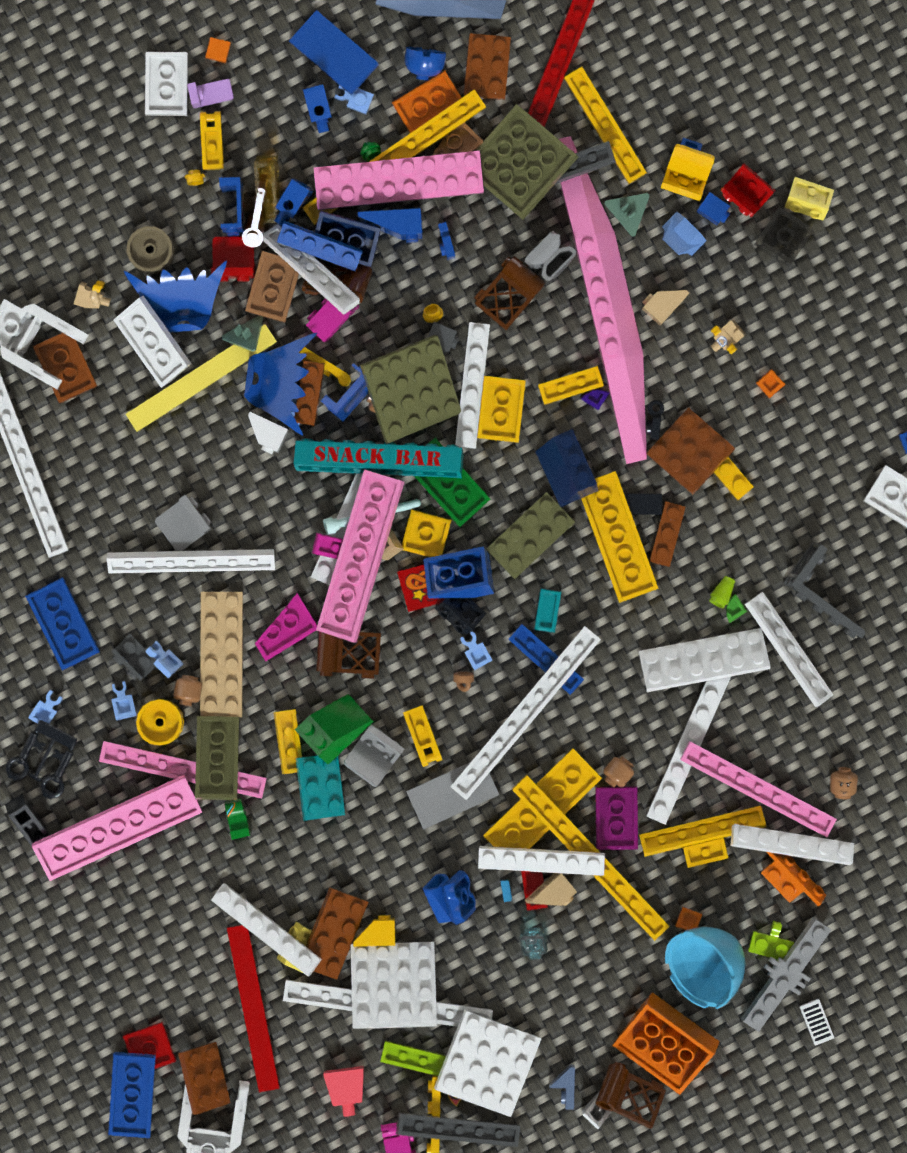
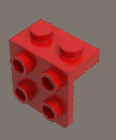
M745 163L720 189L727 201H733L742 214L745 216L749 215L750 217H753L776 191Z
M242 237L213 238V268H211V274L223 262L227 261L220 282H228L229 279H237L238 282H248L249 278L255 277L254 247L247 246L243 242Z

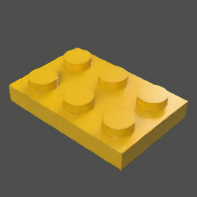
M484 376L478 439L519 443L526 380Z

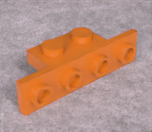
M766 852L774 861L766 866L761 874L789 903L802 892H805L817 906L822 904L826 897L823 889L816 885L808 873L795 863L792 856Z

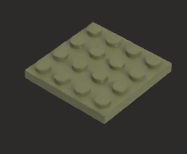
M517 104L476 149V151H480L483 186L522 220L578 158L571 149Z
M437 335L360 365L384 441L387 444L456 416L461 412Z

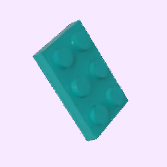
M318 755L295 758L303 821L345 815L338 756L329 765Z

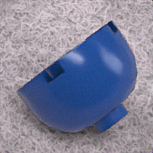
M406 47L405 65L409 72L417 75L416 79L429 80V77L441 73L446 62V52L434 49L426 50L419 47Z

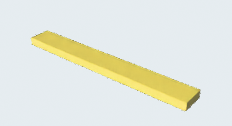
M265 324L261 327L256 351L252 352L237 345H232L125 415L136 432H138L249 361L251 356L259 354L274 345L277 341Z

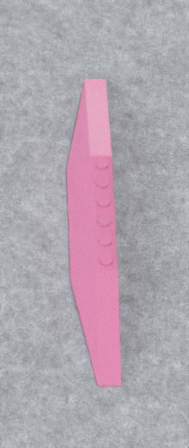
M571 136L559 139L574 153L578 152ZM586 173L563 181L560 185L581 267L626 464L647 459L643 351L615 232L590 177Z

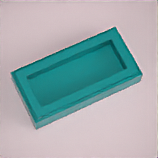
M540 590L534 630L555 633L561 598L560 591Z

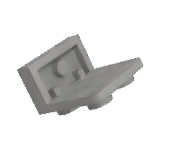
M187 495L182 496L178 499L179 502L155 519L156 525L176 551H183L212 529L209 526L212 523L205 513L200 514L197 510L199 505L192 496L188 497Z
M371 724L344 760V765L369 784L377 787L402 754L404 748Z

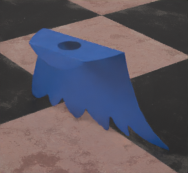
M227 261L223 262L208 278H206V272L203 270L196 278V281L188 267L182 271L178 281L168 271L162 270L160 284L150 276H146V284L126 271L124 273L139 296L146 298L170 333L202 330L211 317L214 299ZM188 321L189 324H178V322Z
M317 333L307 335L277 349L255 354L249 358L244 397L251 404L274 416L302 436L303 433L291 413L299 412L292 399L306 396L302 388L295 382L305 377L309 371L296 364L306 357L307 354L299 352ZM254 372L259 376L258 383L255 385L252 384Z

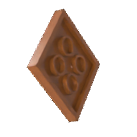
M688 407L646 454L693 495L729 457L735 448Z

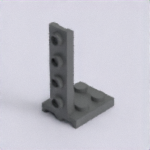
M811 543L783 583L795 590L796 593L794 595L805 602L807 599L813 604L811 608L816 612L827 614L829 616L827 620L837 627L839 624L845 628L844 632L853 639L855 637L862 639L865 635L864 629L803 585L804 581H809L813 576L814 567L817 564L820 565L827 556L825 554L828 550L822 544Z

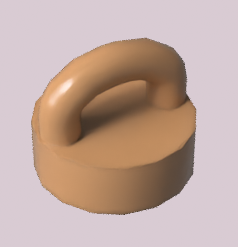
M467 671L455 672L453 674V682H456L459 690L467 692L471 687V683L474 682V674Z

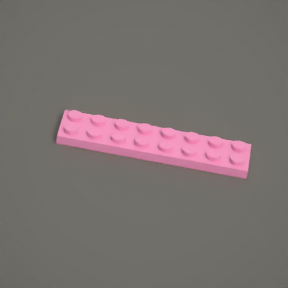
M480 151L314 168L318 210L484 193Z
M364 470L317 625V631L351 642H357L405 483L404 481Z
M183 775L32 843V848L49 881L196 816L202 813V809L198 801L195 800V795L186 776Z

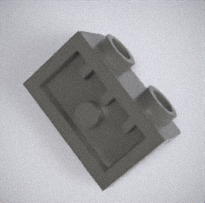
M129 634L111 651L114 654L112 658L120 666L124 664L129 669L127 671L128 675L135 681L137 679L142 681L156 668L154 665L156 659L150 657L145 652L147 649L132 634Z

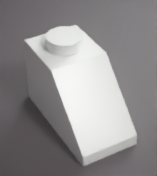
M249 412L248 416L258 443L262 445L261 450L269 454H273L274 451L279 453L289 430Z

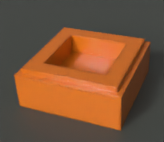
M210 37L205 58L226 63L231 42Z
M771 369L756 382V385L770 399L785 383Z
M682 906L675 926L683 930L697 928L702 914Z

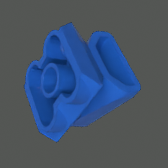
M459 870L450 879L446 874H436L423 887L424 894L438 923L453 922L457 925L465 922L476 910V900L470 891V879L465 871Z

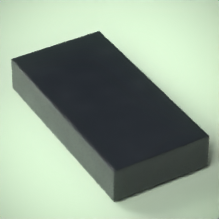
M624 494L632 515H662V494Z

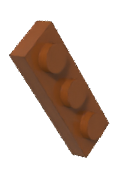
M304 360L302 368L307 369L309 373L300 380V387L306 396L297 398L296 406L299 412H295L294 418L297 423L315 426L325 363Z
M665 501L649 562L670 567L685 506Z

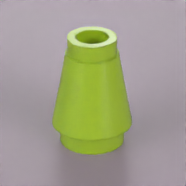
M724 576L710 594L711 598L709 601L719 608H724L725 605H728L735 580Z

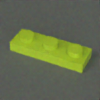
M385 1041L380 1062L439 1076L446 1055Z

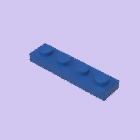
M284 221L277 240L278 243L352 271H356L363 252L361 249Z
M523 624L508 639L545 673L559 657ZM574 671L562 685V688L571 695L584 679Z

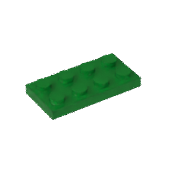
M434 438L428 443L438 445V447H443V445L436 438ZM462 469V478L414 476L459 527L491 500L464 469Z

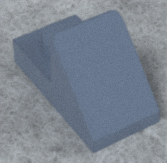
M569 1065L549 1084V1088H565V1091H561V1104H565V1109L574 1110L575 1066Z

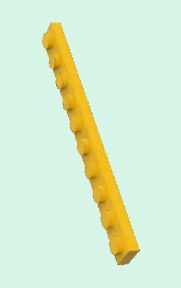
M474 89L369 162L415 157L484 110L486 106ZM317 198L302 207L314 225L318 222L320 211L332 214L339 209L318 210Z
M528 775L523 777L512 788L519 798L569 851L600 853ZM605 858L604 876H593L655 941L670 926Z

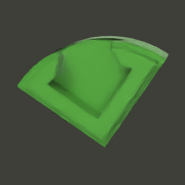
M736 594L730 598L729 604L726 606V617L729 623L747 612Z

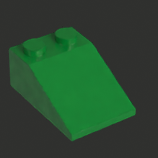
M347 694L309 715L295 731L329 765L374 721Z

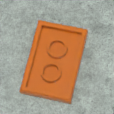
M444 70L393 101L392 105L411 133L462 97Z

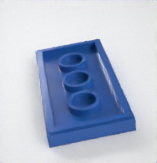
M317 10L289 40L296 49L350 95L359 88L379 65L376 60Z
M64 577L26 595L27 601L62 671L100 652Z
M124 1052L113 1053L108 1135L139 1138L151 1137L156 1055Z

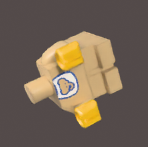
M98 280L93 285V288L87 286V283L81 282L74 305L98 309L101 305L109 307L111 299L103 297L104 292L101 291L105 283Z
M732 319L722 328L716 325L711 329L716 340L711 347L715 352L723 348L730 354H733L737 350L735 344L746 334Z

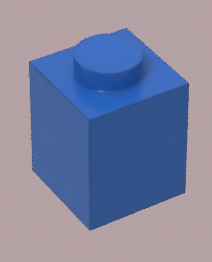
M709 192L698 208L697 213L717 226L720 221L724 223L730 215V212L727 211L730 205Z

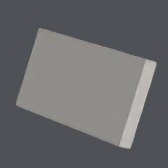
M470 762L406 791L423 830L498 796V790L490 773L467 800L450 786Z

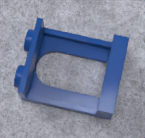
M354 363L352 367L360 376L339 401L335 403L327 395L321 400L324 406L342 422L369 393L361 367Z

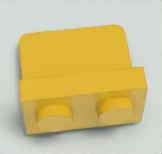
M676 144L661 188L700 201L715 157L711 154Z

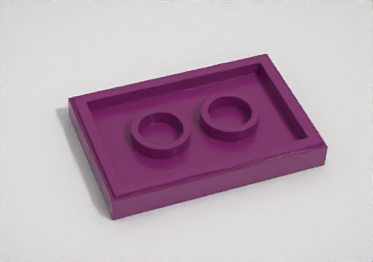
M595 787L596 849L638 850L637 787Z

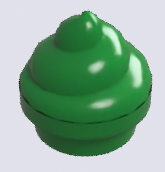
M376 142L363 143L361 156L365 161L369 162L381 154V147Z

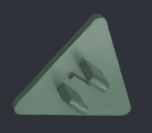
M644 193L606 200L604 203L632 237L637 233L649 194Z
M257 316L242 325L238 324L235 329L223 334L222 339L249 351H256L263 317Z

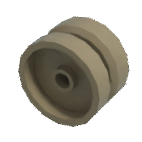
M145 226L137 229L131 234L127 242V255L130 262L138 271L144 274H160L162 270H167L174 260L175 248L172 240L163 230L155 226ZM152 247H154V251L152 253L147 252V249L150 250Z

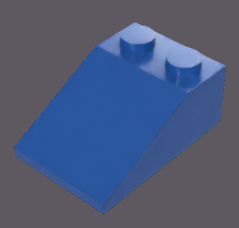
M421 208L358 212L360 222L381 227L382 232L398 239L406 240V243H417L418 239H422Z
M484 546L423 559L428 598H476L494 594L490 555Z

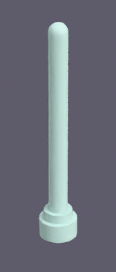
M414 499L399 503L395 513L419 507L421 501ZM332 517L323 519L326 534H335L339 528L347 526L350 517L338 520Z

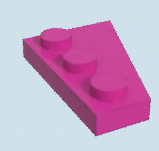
M298 593L255 643L265 661L317 631V624Z

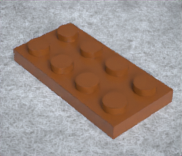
M329 887L306 944L308 949L322 959L314 972L336 980L338 979L369 903L368 901Z

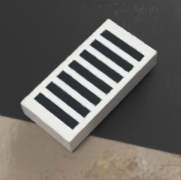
M819 999L799 1006L815 1046L834 1039Z

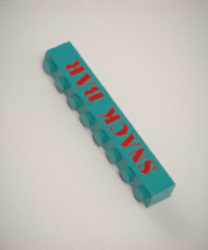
M304 438L301 441L295 442L294 467L296 471L363 474L364 470H368L381 475L462 478L464 454L462 448H459L457 445L438 447L436 444L417 446L415 443L397 445L394 442L376 444L372 441L355 443L351 440H344L341 443L330 439L318 442Z

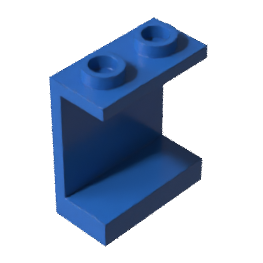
M240 177L219 178V186L222 192H236L237 223L221 224V229L228 237L240 236V233H243L244 228L243 182Z

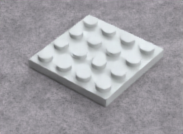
M434 942L395 943V946L353 947V944H351L353 1029L437 1027Z
M464 1010L434 1089L511 1117L541 1038Z

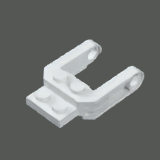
M4 299L0 305V351L2 358L58 390L62 383L61 379L24 359L22 355L26 353L40 329L41 322L47 323L82 344L85 343L89 335L35 304L24 306L21 309Z
M239 1080L231 1133L191 1127L193 1114L185 1084L178 1138L187 1148L186 1153H231L241 1145L249 1081Z

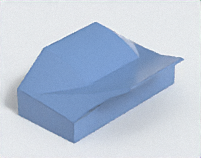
M678 212L662 226L664 229L663 240L678 255L690 254L692 256L707 241Z

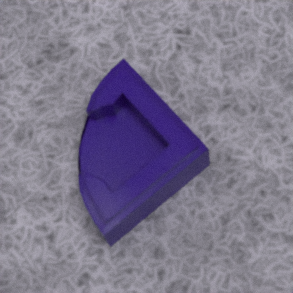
M592 390L586 393L581 400L599 410L609 392L605 390Z

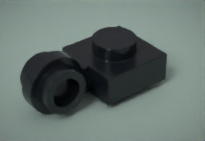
M653 400L647 407L648 413L653 417L652 421L647 423L646 434L650 435L649 440L658 441L664 405L659 400ZM658 405L660 410L654 412L652 406Z

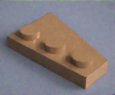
M463 123L443 137L433 155L476 151L483 143V140L466 123Z

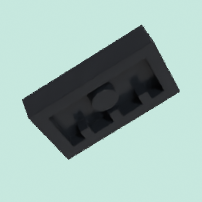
M444 598L435 607L439 615L448 620L454 626V629L464 636L473 631L487 614L471 598Z

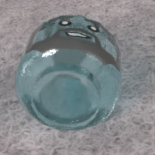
M540 928L525 929L524 933L520 935L521 953L529 956L530 960L540 959L541 955L548 951L546 933L540 931Z

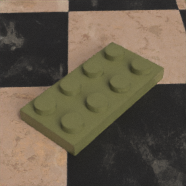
M546 492L486 550L515 580L568 530L575 521Z
M197 716L195 800H237L239 717Z

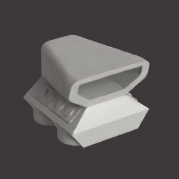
M554 231L549 233L529 253L524 261L530 269L543 268L541 275L546 281L556 278L576 255V250L571 246L560 248V235Z

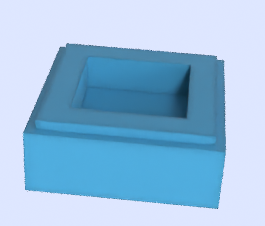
M500 880L504 902H509L512 900L509 880Z

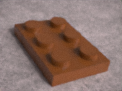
M469 34L464 96L475 89L480 98L505 100L511 37Z
M61 333L33 346L43 370L62 380L58 390L52 387L60 404L97 387V383L75 339Z
M216 1042L178 1053L193 1115L231 1103Z

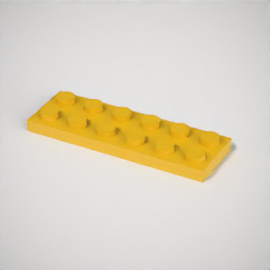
M616 471L595 478L598 491L581 499L619 603L659 589Z
M572 748L536 785L565 815L602 778ZM520 799L483 836L494 847L530 849L550 829Z

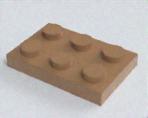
M262 251L245 312L286 323L299 273L279 255Z

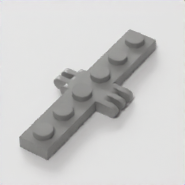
M813 917L783 959L780 957L778 960L772 957L768 959V961L774 964L773 967L765 964L763 967L769 971L767 975L770 978L741 1017L744 1023L760 1031L788 990L800 995L801 991L796 986L799 985L804 989L806 984L801 979L803 978L808 982L811 979L802 971L831 932L828 926Z

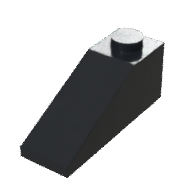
M23 793L5 804L8 816L31 847L32 843L51 835Z

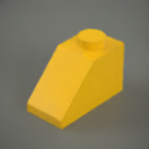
M378 915V919H374L353 941V947L395 946V919H391L390 915Z

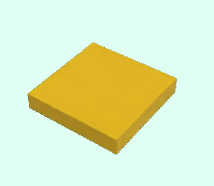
M411 509L402 542L403 550L426 557L442 555L451 520Z

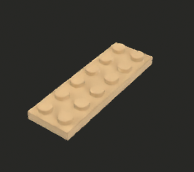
M201 592L200 682L202 683V691L200 697V716L242 717L243 592Z

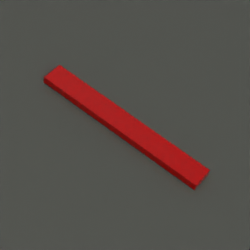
M572 0L528 111V114L543 127L547 123L595 0Z
M243 925L227 927L258 1090L260 1093L280 1089L250 933Z

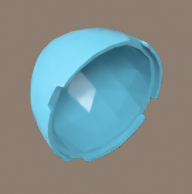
M712 927L688 929L673 937L665 951V963L669 964L672 982L685 998L702 1008H721L732 999L742 984L745 972L744 951L740 942L732 934L724 930Z

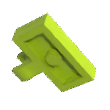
M773 921L769 935L753 931L748 952L774 959L779 957L783 959L793 946L794 941L780 938L779 934L782 924Z

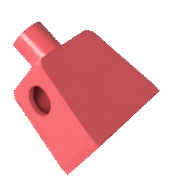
M364 1066L324 1071V1079L332 1105H342L343 1117L356 1115L354 1104L361 1103L363 1100Z

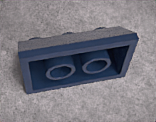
M320 211L315 232L363 250L358 264L371 267L375 258L381 227Z
M573 429L551 438L536 451V455L560 507L598 491L596 480Z

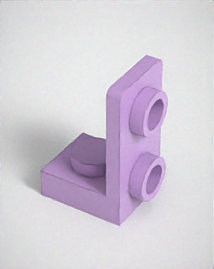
M229 79L198 86L195 82L187 84L193 108L234 99Z

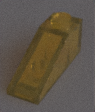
M278 155L257 156L254 162L256 197L261 174L267 175L260 215L264 217L265 223H276L274 219L279 213V210L275 208L279 201Z

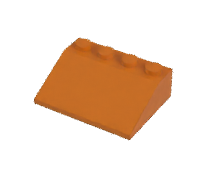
M652 992L612 1046L680 1095L714 1056L720 1041Z

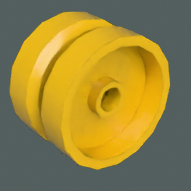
M165 699L154 700L145 704L139 711L136 720L137 730L142 739L158 746L169 744L176 740L182 733L185 723L183 712L179 706ZM158 718L164 721L162 726H157Z

